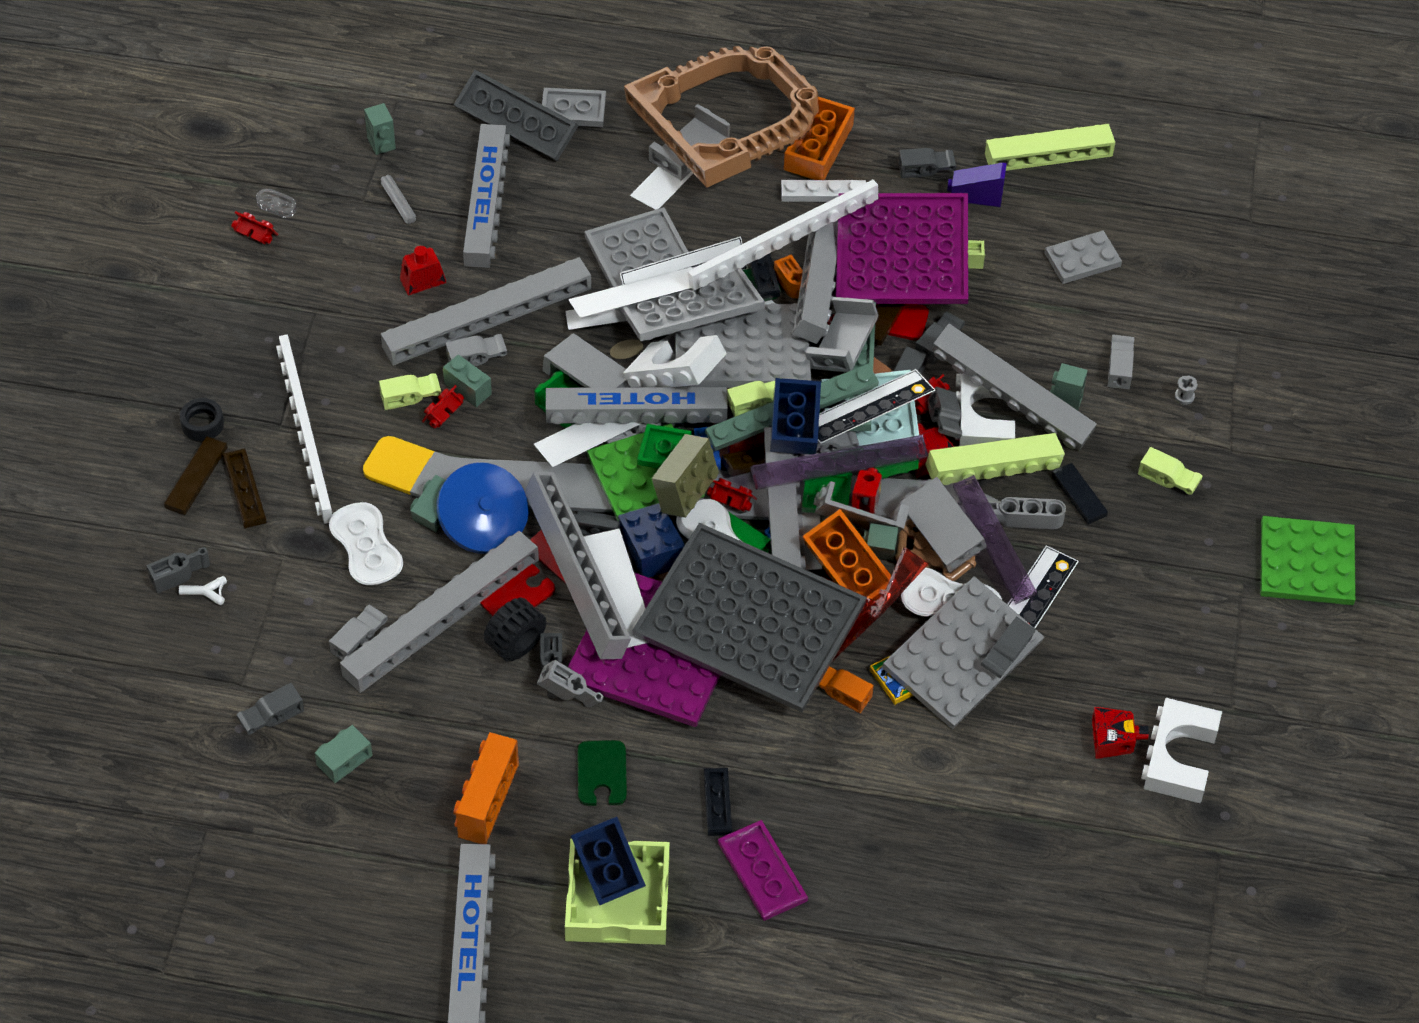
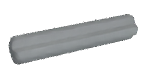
M390 175L383 176L381 184L405 223H414L416 215Z

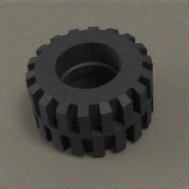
M515 598L503 605L490 619L484 631V641L505 661H515L527 654L538 643L540 633H544L546 629V617L525 598Z

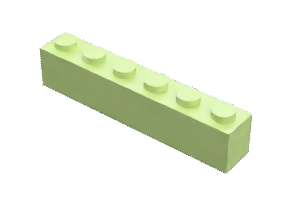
M1109 124L990 139L986 141L985 156L988 165L1007 163V171L1111 157L1114 152L1115 140Z
M1056 433L930 450L925 465L932 480L938 477L943 485H949L957 482H970L978 479H991L999 476L1054 470L1060 468L1065 453Z

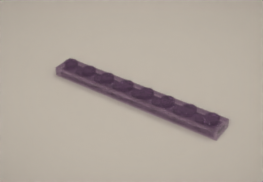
M923 435L753 465L751 472L755 488L758 490L856 472L868 468L926 459L928 453Z

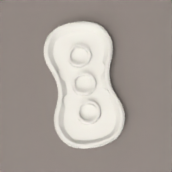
M699 500L686 518L677 516V527L688 539L697 525L702 523L740 540L732 530L727 509L715 500Z
M360 502L344 506L332 514L329 521L330 531L345 546L349 556V571L356 581L367 586L379 585L393 579L401 572L403 558L400 552L387 541L383 532V517L378 508L370 503Z
M916 568L911 570L903 581L901 588L902 602L906 608L917 615L933 616L965 584L949 580L930 568ZM985 585L988 589H990L995 595H997L1002 600L1001 596L995 589L988 585Z

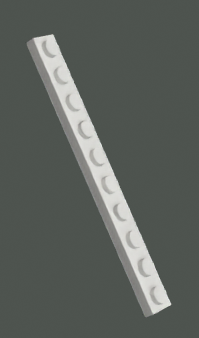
M871 180L689 270V286L693 291L704 287L757 259L763 258L775 250L781 249L793 241L799 240L811 232L819 230L831 222L837 221L849 213L855 212L867 204L873 203L878 200V184Z
M288 334L279 336L280 345L276 346L278 358H283L284 361L280 363L283 376L287 375L288 377L285 380L287 393H292L289 401L291 410L296 409V414H293L295 426L301 429V431H297L300 445H305V448L302 449L304 462H309L310 465L306 467L308 479H313L314 484H311L313 498L318 497L319 501L315 502L317 515H322L324 524L329 523L332 516L331 505Z

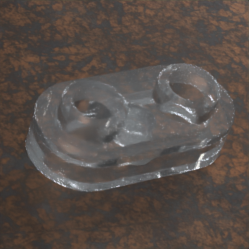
M269 188L262 189L256 194L257 206L262 210L284 218L291 217L296 213V201L288 195Z

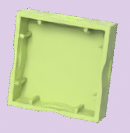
M570 839L565 941L666 945L670 842H628L646 886L599 906L573 840Z

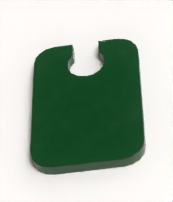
M618 740L583 741L579 744L578 799L581 804L597 806L594 791L599 787H607L611 791L609 805H621L626 801V747L623 742Z

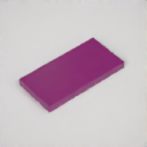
M762 820L718 839L720 848L763 921L808 901V896Z

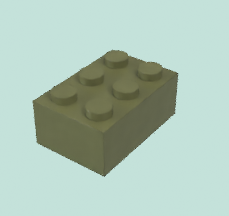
M685 434L651 478L662 513L686 518L701 496L705 494L713 480L717 478L719 470L709 438Z

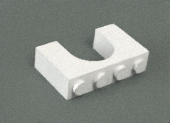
M717 335L700 337L685 354L677 359L668 341L651 342L623 374L631 388L699 385L727 353Z
M965 373L956 374V387H960V391H956V397L961 411L959 426L960 430H962V436L960 439L955 438V440H959V446L1015 439V421L986 419L972 409L971 405L977 400L995 398L989 393V390L984 386L974 384L970 379L971 377Z
M1165 698L1164 706H1158L1155 720L1160 721L1159 726L1154 725L1151 739L1155 740L1154 746L1149 745L1146 759L1150 760L1149 766L1144 765L1141 779L1146 780L1145 790L1201 803L1209 771L1178 763L1168 754L1165 745L1179 737H1188L1214 744L1222 711Z

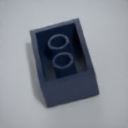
M775 378L770 452L816 455L821 381Z
M659 503L618 515L619 529L624 544L640 574L650 578L669 572L685 545L669 515L662 513Z
M617 816L571 835L599 906L646 886Z

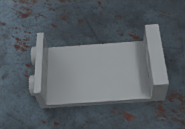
M697 104L695 106V118L684 126L680 132L691 146L696 143L719 144L721 140L729 138L730 124L725 119L713 114L709 109ZM653 142L649 146V161L674 177L683 180L692 172L666 144L661 146Z
M833 297L832 302L836 314L829 326V330L819 348L808 347L805 354L807 360H810L811 369L849 372L853 370L879 315L874 300Z
M574 333L544 355L542 371L548 375L559 369L585 388H631L623 374L626 370L624 367Z
M938 477L925 481L920 489L914 493H908L899 503L910 507L908 512L909 518L940 557L949 573L987 547L983 536Z
M832 481L826 487H822L821 491L817 492L814 505L817 506L815 513L829 517L841 509L852 525L867 530L870 529V523L898 527L899 533L905 527L910 508L900 504L890 513L888 519L832 501L831 496L835 482Z

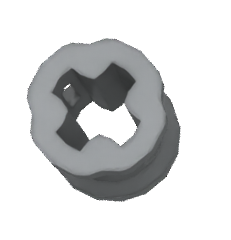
M1182 376L1177 383L1178 389L1175 392V399L1180 404L1187 405L1194 401V391L1197 389L1198 384L1194 377Z

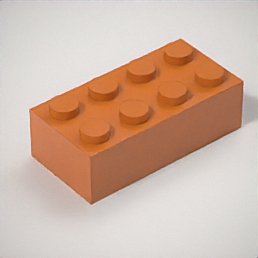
M818 97L819 112L814 116V122L811 125L810 131L806 132L801 140L797 139L793 145L788 146L784 156V170L813 180H825L853 127L855 108Z
M841 509L803 535L805 545L834 583L867 597V602L859 615L897 588L894 578Z
M489 732L486 741L483 740L481 742L478 761H473L470 771L472 774L469 781H465L462 789L463 797L461 801L457 800L453 812L456 815L455 827H457L458 838L479 844H487L519 766L517 740Z

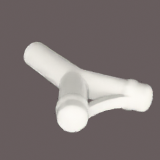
M221 576L204 586L180 585L179 595H204L214 603L222 605L225 599L222 597L221 591L227 580L224 576ZM219 588V594L215 593L213 590Z

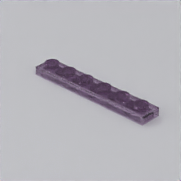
M973 475L953 484V488L968 517L985 539L986 550L1015 605L1036 596L1037 591L975 476Z

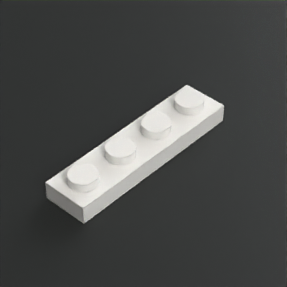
M781 180L782 202H828L839 197V193H847L865 184L866 180Z

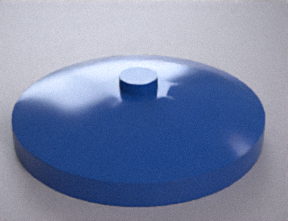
M471 463L455 470L446 479L439 491L436 509L439 523L451 541L467 551L487 554L491 549L502 544L507 537L513 536L518 531L523 532L528 519L529 507L522 485L510 472L490 463Z

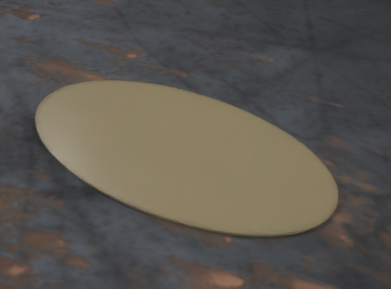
M638 340L619 342L611 348L610 355L616 359L633 357L641 352L643 343Z

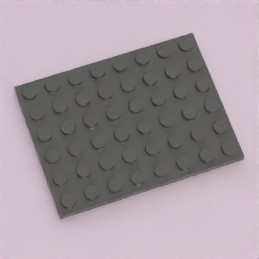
M699 523L632 632L634 636L803 713L865 606L867 597Z

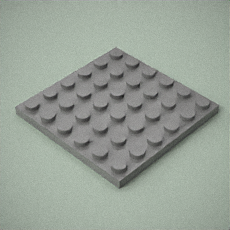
M797 303L765 304V309L757 310L754 313H746L734 318L716 321L712 324H704L693 329L675 332L676 359L685 354L700 337L717 335L727 353L699 385L680 387L733 388L754 381H762L765 384L775 381V378L811 381L810 360H807L805 354L809 347V341L793 334Z

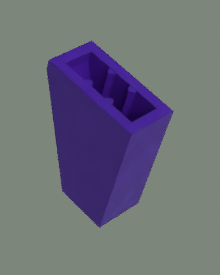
M1007 163L954 171L953 179L948 180L947 192L968 193V203L1001 207Z

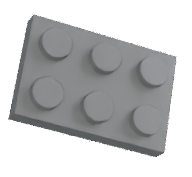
M544 88L543 106L577 123L578 126L603 127L606 91Z
M1104 230L1046 247L1044 252L1062 284L1121 267L1122 264L1121 258Z

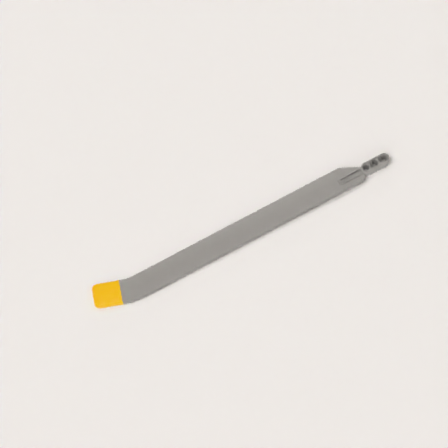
M386 436L378 441L363 465V473L367 479L418 498L422 495L426 482L432 480L435 474L446 480L455 470L471 463H490L507 470L519 481L524 491L533 472H554L571 511L613 513L591 464L560 463L552 467L549 462L458 458L426 449L396 437ZM719 470V474L714 480L718 481L719 478L725 479L732 483L731 487L737 489L740 486L752 490V495L757 498V500H750L753 503L750 511L745 512L729 506L731 497L728 498L726 505L720 504L739 519L769 520L766 473L748 472L731 476L728 471ZM852 477L849 506H852V495L857 477ZM882 479L880 498L875 515L889 519L890 513L900 505L899 503L902 501V498L908 493H914L920 489L921 485L927 480ZM961 482L944 485L977 530L986 531L994 529L997 522L1005 527L1058 529L1064 523L1066 506L1060 500L1006 497L998 501ZM711 483L705 492V497L700 498L699 500L710 499V496H707V492L709 488H713L715 484ZM863 497L861 502L864 505H868L869 498ZM528 501V507H529V509H532V507H531V505H530V503H529V501ZM820 515V523L828 517Z

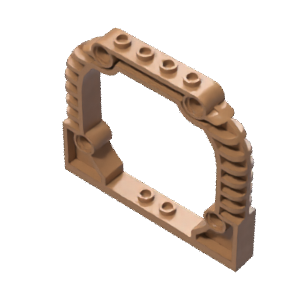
M734 46L733 50L720 48L718 53L714 51L708 52V56H699L695 62L690 60L684 67L681 65L676 66L675 71H671L666 67L624 86L627 103L706 187H710L751 168L750 161L753 159L758 161L762 158V155L769 156L773 153V150L780 151L784 148V145L791 146L795 140H801L804 134L810 131L811 125L814 122V116L819 112L817 89L811 86L806 78L800 75L795 67L785 60L783 55L778 54L772 47L768 46L759 49L749 47V51L743 50L740 46ZM743 71L750 72L758 79H770L790 99L792 109L791 114L783 120L739 140L731 137L721 140L719 144L696 143L692 146L683 138L680 131H676L670 120H666L661 115L667 104H673L680 100L682 92L718 76Z

